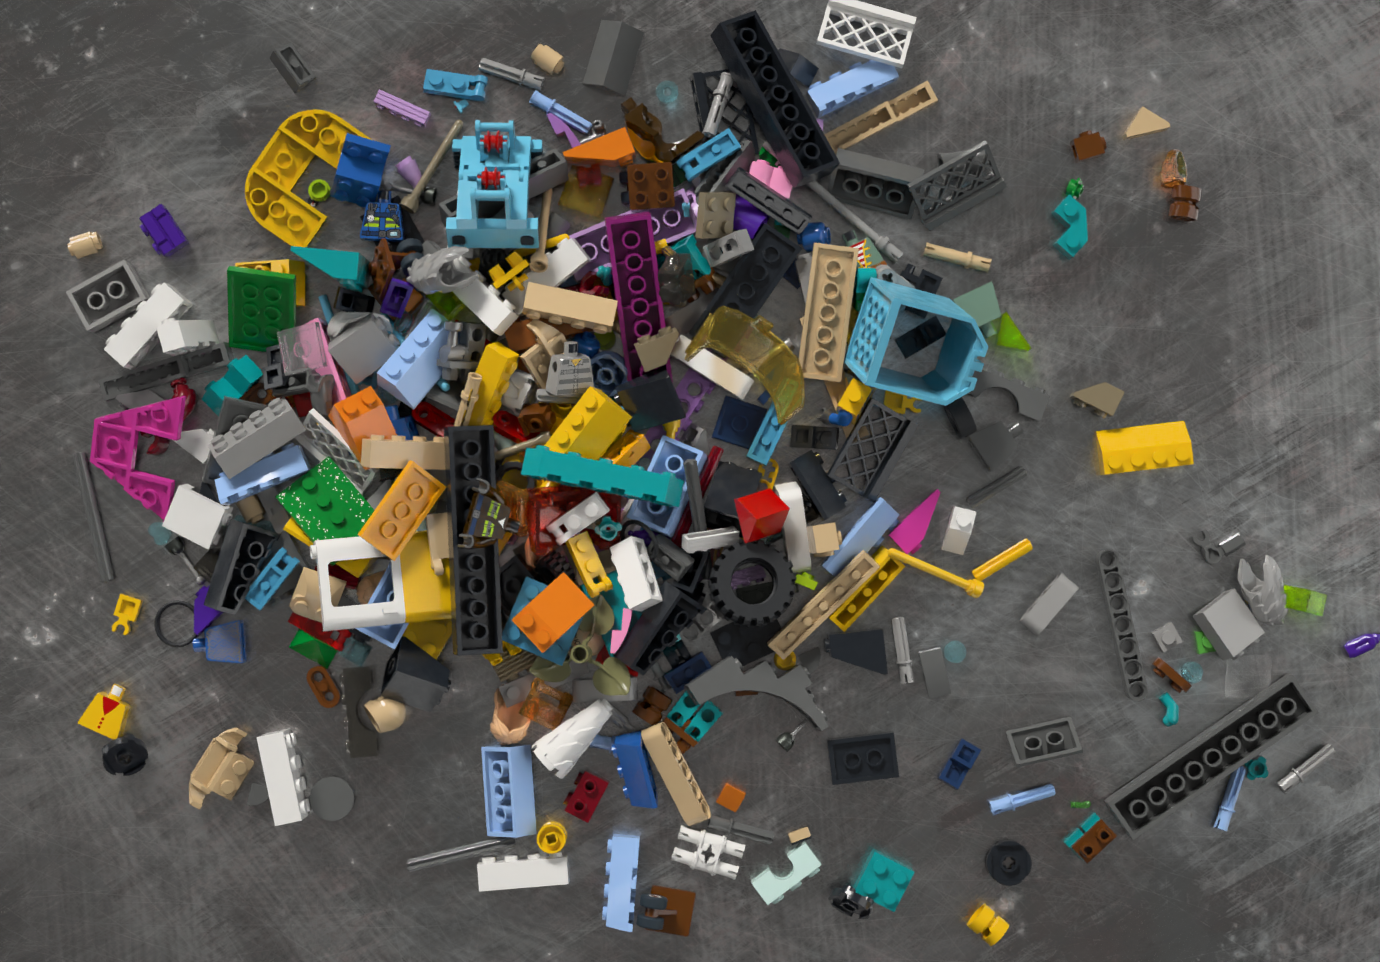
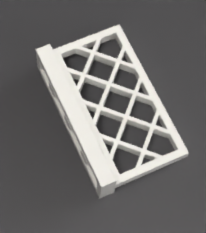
M829 0L816 44L903 68L917 17L857 0ZM829 14L839 16L842 21L833 24ZM850 22H860L863 27L855 30ZM846 25L850 33L841 36L837 28ZM871 28H881L885 33L876 36ZM832 31L837 39L831 41L824 39L823 35ZM867 31L872 39L863 42L858 34ZM893 34L906 35V39L897 42ZM854 37L858 45L854 47L849 46L845 40ZM888 37L893 45L884 48L879 40ZM875 43L880 51L876 53L870 52L866 46ZM897 49L901 55L900 60L891 58L888 52Z
M313 408L309 411L303 422L306 431L291 441L295 445L302 446L304 453L317 465L329 456L360 494L363 495L372 486V481L380 469L370 468L368 469L369 471H365L338 430Z

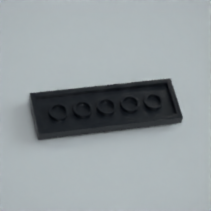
M767 223L763 225L752 241L754 250L740 258L689 332V335L724 359L730 354L802 250L800 246Z

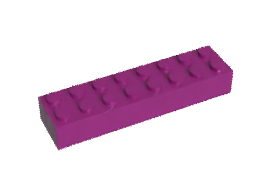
M650 212L605 217L615 300L618 301L616 308L622 352L628 372L627 382L666 366L673 383L670 356L665 365L645 372L634 346V343L638 342V338L648 334L652 337L659 334L658 331L666 327L662 298L659 295L660 280Z

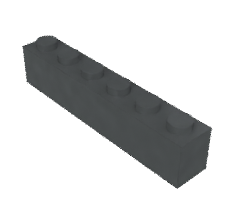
M556 148L531 159L528 199L569 180L567 161ZM458 195L439 203L441 221L445 227L447 217H456ZM479 201L478 219H489L495 216L505 206V201Z

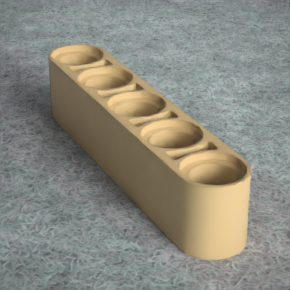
M661 722L643 729L641 732L642 740L685 823L688 826H692L710 819V808L668 726Z

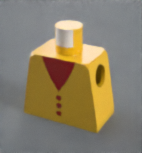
M113 684L109 694L105 692L97 693L79 719L78 724L113 740L122 737L130 710V704L121 700L126 688Z

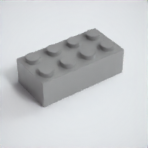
M285 397L281 399L276 398L264 410L253 412L245 422L233 425L226 434L214 437L208 447L228 479H231L306 431Z

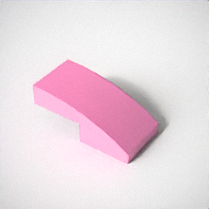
M623 608L621 630H612L610 653H616L627 635L633 612L629 608Z

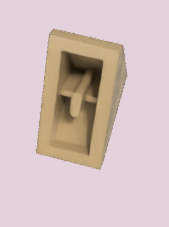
M1142 106L1123 134V141L1167 131L1170 128V123Z

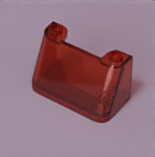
M566 485L524 489L523 500L531 551L535 555L546 556L549 552L553 551V546H559L555 541L556 537L552 532H548L546 526L596 491ZM597 492L610 509L603 517L609 516L612 521L621 523V496ZM564 524L559 526L563 533L568 531ZM587 528L574 535L577 536L587 531L592 543L602 550H609L611 546L620 542V531H617V536L611 541L603 539L600 534L595 533V530Z

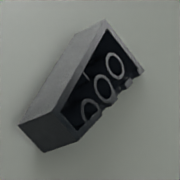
M230 519L204 605L218 611L236 615L250 590L249 586L252 580L259 575L261 564L265 558L268 559L272 552L270 549L273 543L278 541L281 534Z
M664 581L659 589L663 601L643 612L614 655L643 676L664 655L663 650L678 640L676 636L684 628L689 629L694 623L692 620L697 614L700 613L702 615L707 610V608L667 581Z

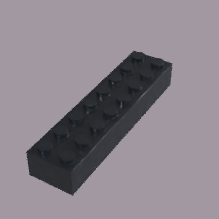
M755 10L720 22L710 36L793 188L795 189L830 175L840 162L757 11Z

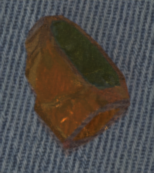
M1178 149L1167 152L1159 173L1162 187L1172 188L1173 185H1185L1188 177L1187 165L1182 151Z

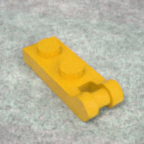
M583 532L568 539L565 543L589 596L594 598L601 591L607 592L611 590L613 584L606 575L588 532ZM596 576L599 580V583L595 584L592 579Z

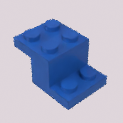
M347 133L330 197L339 201L355 203L360 207H366L369 202L375 203L391 145Z

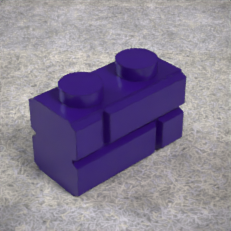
M159 204L139 218L142 222L140 225L141 230L147 237L149 235L154 240L152 246L158 255L163 254L165 257H170L189 244V241L163 204Z

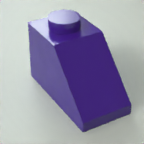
M203 586L195 594L197 598L194 600V633L198 637L204 632V629H207L224 613L204 605L209 586Z

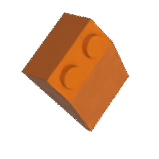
M625 127L562 152L567 163L610 167L620 165L621 168L633 164V160L636 159L635 150Z
M371 386L334 404L328 415L360 464L362 439H370L371 435H384V439H392V435H397L384 404ZM362 466L365 469V471L370 469L368 467Z
M563 572L527 604L512 621L544 653L595 604Z

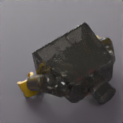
M666 239L655 241L656 254L662 253L666 258L658 271L659 295L663 305L670 304L676 308H684L687 304V299L696 293L690 254L676 253L667 245Z

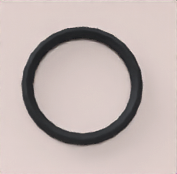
M626 521L620 531L621 541L625 540V529L631 524L641 526L652 539L654 551L649 559L650 562L654 561L658 554V543L652 530L641 521Z
M170 601L164 604L155 616L154 627L156 634L162 642L171 647L187 646L193 642V639L198 637L195 633L187 641L180 643L171 642L162 635L159 629V619L164 610L170 606L183 605L188 607L193 613L194 606L186 601Z

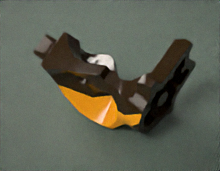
M632 97L620 104L621 110L625 114L624 118L631 143L646 160H652L656 163L671 162L674 164L683 154L689 153L703 142L704 134L696 131L681 141L665 143L662 140V124L660 120L648 112V108L643 103L637 106Z

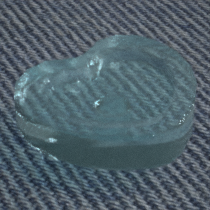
M155 522L148 528L149 534L154 537L157 545L166 544L171 537V530L163 527V522Z

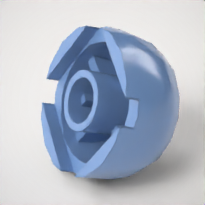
M601 351L590 359L593 383L595 388L602 390L611 397L617 394L616 386L627 382L628 372L624 358L620 354L613 351Z

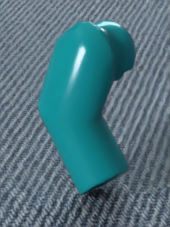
M599 266L596 273L597 277L601 279L605 286H610L613 283L611 268Z
M1166 692L1160 696L1159 700L1167 709V713L1162 719L1165 726L1171 727L1179 721V706L1169 693Z

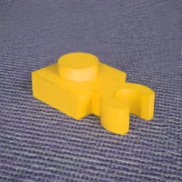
M885 390L883 404L898 414H905L906 408H909L913 413H920L921 409L914 408L913 403L916 400H923L914 397L909 399L906 395Z
M120 594L113 614L118 616L119 619L112 625L113 632H117L118 626L123 625L125 628L123 635L126 636L130 633L131 626L129 622L137 621L143 600Z

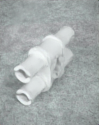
M681 825L677 839L694 843L698 848L693 853L675 847L671 861L689 865L691 870L697 869L710 873L711 876L719 874L735 880L739 866L720 861L719 855L726 853L742 859L746 845L726 840L727 837L725 835L719 836L706 832L705 829L697 831ZM711 844L714 855H709V858L705 861V853L702 851H706Z

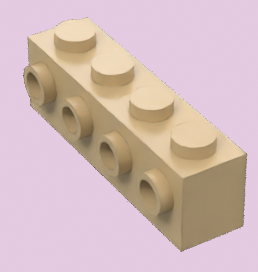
M528 282L522 314L534 320L544 318L549 319V322L553 324H562L563 322L571 324L573 328L584 329V327L593 329L594 332L606 334L612 331L618 301Z
M371 435L370 439H362L361 466L368 468L404 469L411 460L423 469L445 470L444 437H434L433 441H426L424 436H413V440H405L406 436L392 435V439H384V435Z
M835 522L807 527L810 553H813L814 557L834 555V550H840L839 545H842V536L840 531H836Z

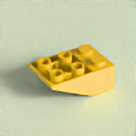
M284 259L235 263V267L296 275V307L305 306L304 261Z

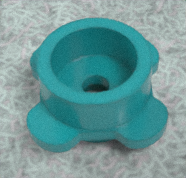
M604 516L600 525L595 527V533L600 534L603 539L611 541L617 536V531H621L622 525L619 522L612 521L611 517Z
M1259 756L1257 759H1251L1244 764L1247 767L1248 773L1246 776L1249 780L1261 777L1266 778L1269 775L1264 757Z

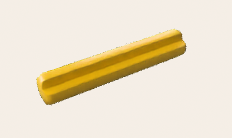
M1024 539L972 571L974 578L982 581L1033 549L1031 542L1028 539Z

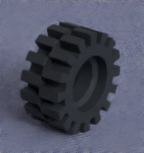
M487 248L481 253L479 272L486 278L487 283L491 281L494 283L489 270L497 264L500 265L505 273L513 269L505 258L515 252L514 250L509 252L510 248H505V250L502 248H490L489 250Z
M549 550L534 563L536 567L534 569L535 572H538V578H541V582L546 585L551 584L563 572L573 582L576 576L573 574L574 569L570 568V562L567 563L565 561L566 558L564 556L561 557V553H556L555 550Z

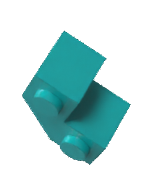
M1069 194L1051 215L1067 228L1053 246L1070 260L1088 241L1086 208Z
M247 355L239 360L237 358L233 359L227 365L229 370L224 377L217 382L211 381L204 388L206 392L201 399L218 417L224 396L240 399L252 386L259 383L263 377V371Z

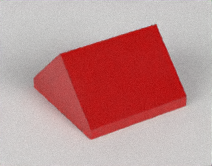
M771 488L734 499L744 543L781 532L790 508Z

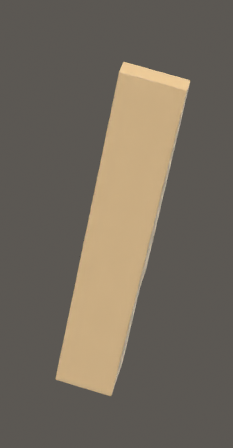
M927 80L824 135L836 155L838 148L846 150L939 101Z

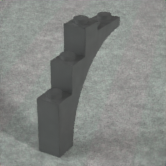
M729 656L684 685L685 690L695 705H700L715 696L732 691L762 692L777 697L793 706L808 719L816 731H823L829 727L826 722L828 720L826 714L822 709L818 710L814 703L816 701L814 695L810 690L806 691L805 689L812 684L810 681L811 675L807 668L801 667V665H795L777 677L775 675L777 670L774 665L765 660L743 673L741 671L743 666L740 661Z

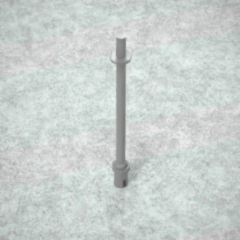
M766 140L762 147L777 159L768 140ZM779 160L775 163L776 166L780 164ZM813 181L806 184L872 240L878 252L881 251L894 264L903 255V252L888 241L890 238L879 236L818 182Z

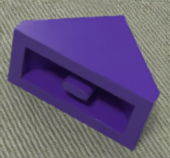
M392 278L382 301L380 312L401 318L414 288L413 284Z

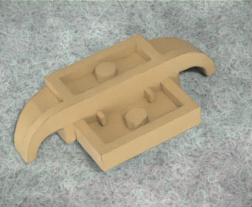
M532 320L526 326L537 337L535 339L537 344L522 354L520 358L539 389H546L551 356L564 354V342L567 340L563 333L539 320Z
M231 728L213 738L190 775V805L200 810L206 794H210L211 791L230 801L232 800L254 765L252 759L237 752V745L242 738L246 737V732L238 728Z

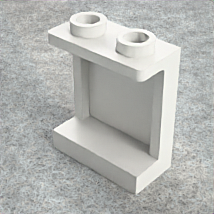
M189 484L180 485L162 526L208 550L219 546L224 539L223 531L225 526L229 525L230 519L233 517V514H231L233 507L230 505L223 506L195 492V487Z

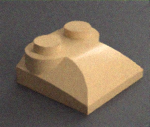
M304 567L289 607L300 616L322 622L318 572ZM329 576L331 603L334 607H337L347 581Z

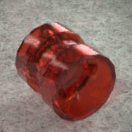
M592 164L590 168L576 166L579 189L586 188L590 184L594 187L602 185L599 164Z

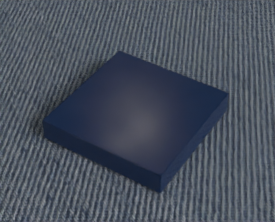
M725 395L711 438L749 450L766 416L767 409Z

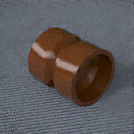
M1173 185L1171 199L1174 200V203L1170 204L1168 217L1181 221H1197L1199 208L1196 204L1200 202L1202 189L1188 185Z
M649 685L642 695L643 701H638L632 712L653 726L659 723L663 717L661 712L667 711L673 700Z

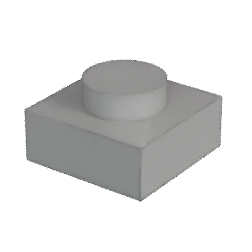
M1172 622L1151 633L1163 653L1183 642Z

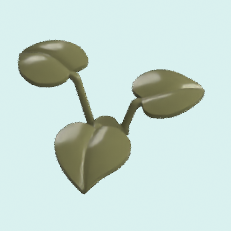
M599 594L594 598H590L595 605L584 615L579 629L582 631H590L582 645H576L572 648L571 656L569 658L566 656L562 666L537 656L529 671L541 680L561 682L571 674V667L568 662L572 660L576 663L589 662L599 667L594 672L593 684L600 693L609 696L627 695L631 686V678L625 663L618 658L609 657L602 665L592 659V650L587 646L594 632L598 635L606 634L612 629L615 622L612 608L603 595Z

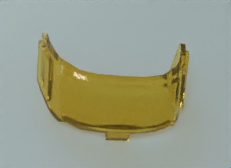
M724 305L719 307L713 315L709 314L684 352L686 353L685 360L689 362L700 351L708 347L731 358L763 383L773 399L778 423L783 425L804 407V377L797 356L793 354L780 338L770 331L774 324L760 314L753 319L739 310L727 308Z

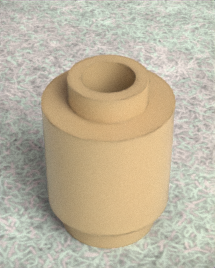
M539 44L530 57L534 60V64L550 75L558 74L565 64L563 62L564 57L547 45Z
M89 231L71 237L70 243L67 244L71 256L75 255L77 259L97 253L99 249L103 248L97 231L93 233Z
M257 494L240 500L236 504L246 523L251 522L253 525L264 519L263 515L266 511Z

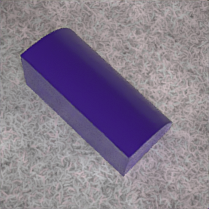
M736 194L733 229L737 231L747 229L749 237L754 239L763 225L768 223L770 216Z

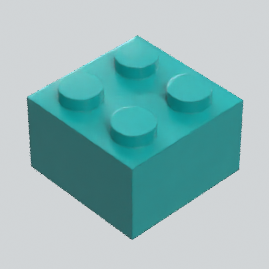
M873 848L853 888L856 890V893L873 899L875 903L895 912L915 872L909 866Z

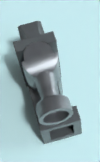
M445 321V330L449 331L447 344L439 349L440 359H437V366L443 367L442 379L457 380L458 368H461V380H467L468 373L476 372L484 352L486 324ZM458 332H460L459 344H458Z

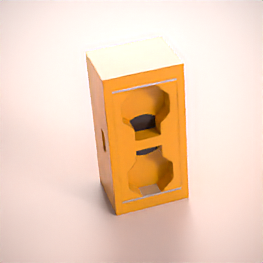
M630 429L601 458L612 460L613 464L631 468V465L639 466L638 460L651 447L643 434Z

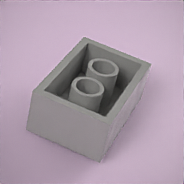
M125 259L66 291L83 325L91 333H95L135 311L142 301L145 300L147 302L150 298L131 262Z

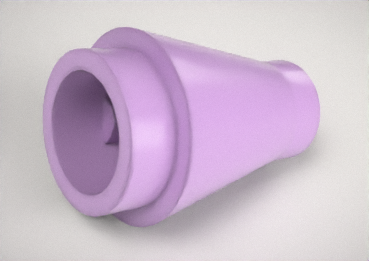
M408 156L395 166L398 169L397 172L415 188L422 174L416 160Z

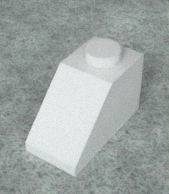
M211 428L209 431L205 429L182 431L181 439L173 441L200 462L206 464L210 451L208 445L211 443L215 431Z
M952 506L941 550L960 555L964 554L972 532L976 511Z

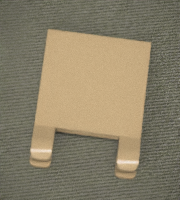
M447 512L430 514L425 517L431 569H434L435 575H442L444 573L441 559L449 558Z

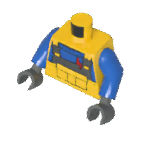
M844 368V372L856 378H853L837 405L836 413H831L823 407L821 409L823 414L816 418L825 425L830 423L843 427L848 426L850 423L855 425L876 388L865 385L850 368Z

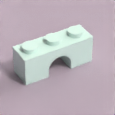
M805 841L787 853L788 858L793 864V869L789 875L778 877L768 867L751 880V884L767 905L771 902L773 905L784 898L783 893L789 889L794 891L802 884L801 880L806 876L811 878L820 871L819 867L822 864Z

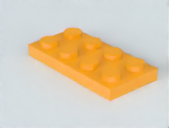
M410 460L360 530L358 536L389 559L395 561L446 486L414 461Z

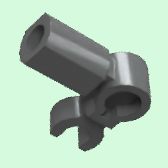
M1205 529L1202 531L1205 536L1203 541H1199L1196 536L1192 537L1194 544L1202 548L1200 551L1204 556V560L1210 565L1219 563L1222 555L1227 557L1246 545L1238 532L1218 543V548L1214 543L1211 544L1209 541L1210 534Z

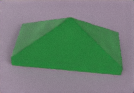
M300 628L289 646L292 650L327 669L338 652L337 649Z

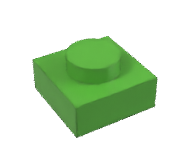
M1202 630L1194 632L1197 654L1216 651Z

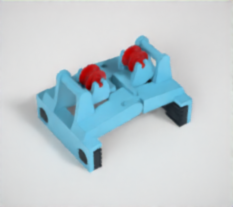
M475 120L476 136H462V139H453L452 143L454 169H459L456 217L446 218L448 248L452 246L467 248H539L538 218H528L530 163L531 159L543 154L542 140H532L531 136H515L514 120H509V123H481L480 120ZM490 132H497V134L491 135ZM500 132H509V139L507 135H500ZM479 201H505L506 219H478Z

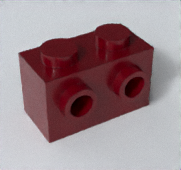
M588 769L584 773L579 772L573 783L577 785L574 793L569 792L563 804L567 805L564 811L589 823L610 781Z

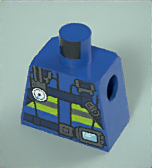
M379 190L377 203H367L360 232V239L362 241H380L381 238H386L387 242H402L405 240L401 206L391 203V191Z

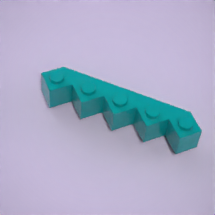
M536 445V449L526 448L521 475L536 480L554 481L566 486L587 488L599 493L616 494L628 499L649 501L661 506L679 507L684 481L675 478L676 474L663 472L659 474L645 471L644 467L631 465L630 468L613 464L612 460L600 458L599 461L587 459L575 452L563 454L549 451V447Z

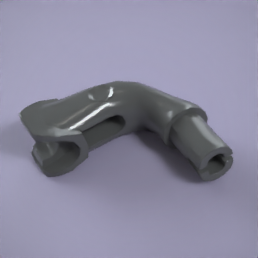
M319 373L308 374L307 387L310 391L312 408L334 426L328 417L333 407L332 389L335 383L334 376L332 374L322 376Z

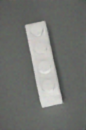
M734 526L682 534V548L687 553L720 549L725 546L731 547L732 544L739 543V531Z

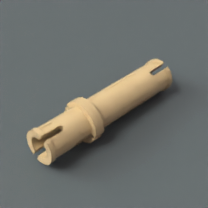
M929 242L926 243L923 256L964 266V269L973 268L986 273L989 271L992 260L972 255L973 252L970 251L965 253L930 244Z
M468 373L465 389L461 391L460 396L462 399L454 426H468L474 403L479 398L477 393L482 376L478 373Z

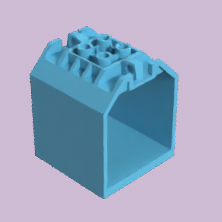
M871 277L844 363L867 386L946 406L974 390L977 378L972 377L974 371L982 372L984 363L977 359V357L986 356L988 345L975 319L950 298ZM901 304L952 318L936 368L922 377L881 367Z

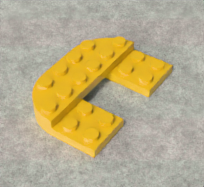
M306 110L290 116L279 126L247 175L245 198L252 216L260 225L290 246L307 247L327 216L291 192V189L315 155L337 169L347 133L372 139L339 116L325 110Z

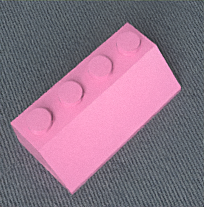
M315 318L297 328L299 334L296 335L299 346L304 347L306 355L303 357L307 368H313L321 376L327 374L334 376L335 383L332 389L333 406L352 396L343 368L328 351L330 338L327 332V322L323 319Z

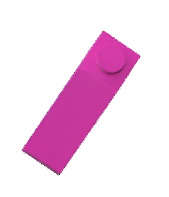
M935 489L887 535L903 553L908 554L910 552L913 555L922 547L920 542L924 539L941 493L938 489Z

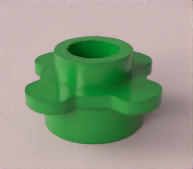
M1081 178L1070 180L1066 196L1070 194L1075 200L1077 197H1081L1084 190Z

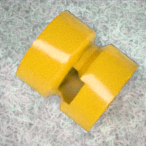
M556 821L545 823L537 835L539 848L549 854L559 852L567 840L565 827Z
M986 904L981 905L967 922V926L976 934L981 933V938L990 946L995 945L1009 928V924L1000 916L995 917V912Z

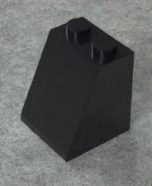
M666 366L616 386L617 394H614L615 400L620 407L623 406L624 410L632 416L631 420L627 423V427L632 426L634 432L686 417Z
M719 461L704 504L706 527L720 529L734 526L739 531V537L743 538L734 499L758 492L762 473L753 468L739 467L733 462Z
M882 628L827 633V638L823 639L824 651L829 653L830 657L883 675L888 674Z
M402 636L396 648L386 660L380 696L431 712L435 705L440 704L444 692L447 693L450 689V670L407 637Z

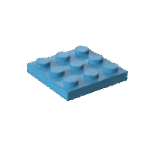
M527 576L502 632V640L562 666L583 617L546 652L542 653L512 621L527 604L548 586Z

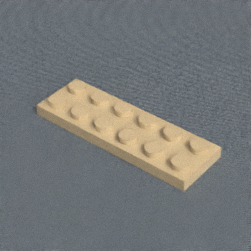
M821 243L813 244L796 377L841 382L859 248Z

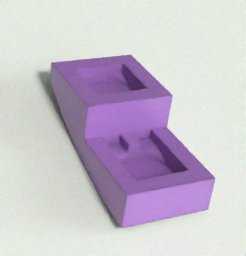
M552 113L547 114L557 138L566 135L572 148L581 145L571 129L562 120Z

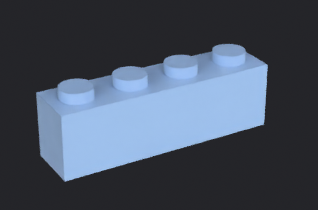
M874 60L864 64L858 62L850 66V71L842 74L840 71L829 77L830 80L823 84L821 81L810 85V90L807 91L806 96L817 118H820L897 81L899 75L895 67Z
M294 443L288 444L281 448L282 452L275 455L271 452L263 457L261 461L254 463L231 479H228L224 472L220 473V478L215 479L220 504L231 505L310 471L311 468L302 446H295Z
M613 834V839H608L607 853H611V862H606L605 875H610L609 884H605L604 898H608L607 907L603 906L602 920H606V927L632 932L640 836Z

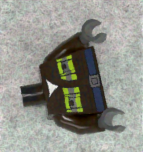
M477 478L476 480L480 482L479 488H472L473 491L479 493L473 494L463 533L459 534V536L464 538V543L462 545L458 544L460 548H484L495 544L497 539H503L505 531L517 534L520 521L509 518L511 508L507 506V501L486 480Z

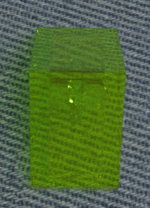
M452 291L426 295L450 322L466 306Z
M1007 312L1003 313L999 319L994 347L1019 352H1027L1032 349Z
M1284 585V592L1287 595L1286 608L1323 617L1327 599L1326 594Z

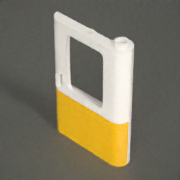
M427 530L415 531L395 561L390 559L394 599L391 602L334 607L331 603L328 564L330 562L387 556L359 536L314 540V545H310V557L315 559L317 563L323 632L451 619L449 558L441 559L444 573L442 575H435L434 569H431Z

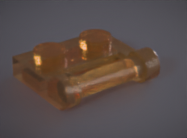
M503 480L496 482L497 491L505 498L507 506L511 508L509 518L520 521L519 530L515 535L518 537L526 536L528 534L526 502L529 501V493Z
M535 678L531 683V690L519 714L553 731L561 724L573 701V696L567 692L562 693L545 684L544 680L540 678ZM541 692L558 700V707L539 699L538 697Z

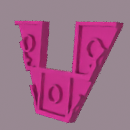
M186 396L94 419L90 462L97 468L102 469L110 479H115L124 487L123 490L135 500L141 501L147 510L151 509L163 520H165L173 501L175 480L135 470L139 431L176 441L181 439Z

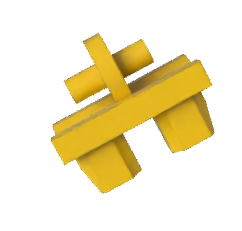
M513 252L505 258L513 269L505 273L500 265L497 264L489 270L496 289L512 279L513 282L507 286L509 291L511 292L516 287L523 291L525 287L522 283L528 279V276L525 273L520 277L516 275L527 268L530 263L527 259L523 260L517 252Z

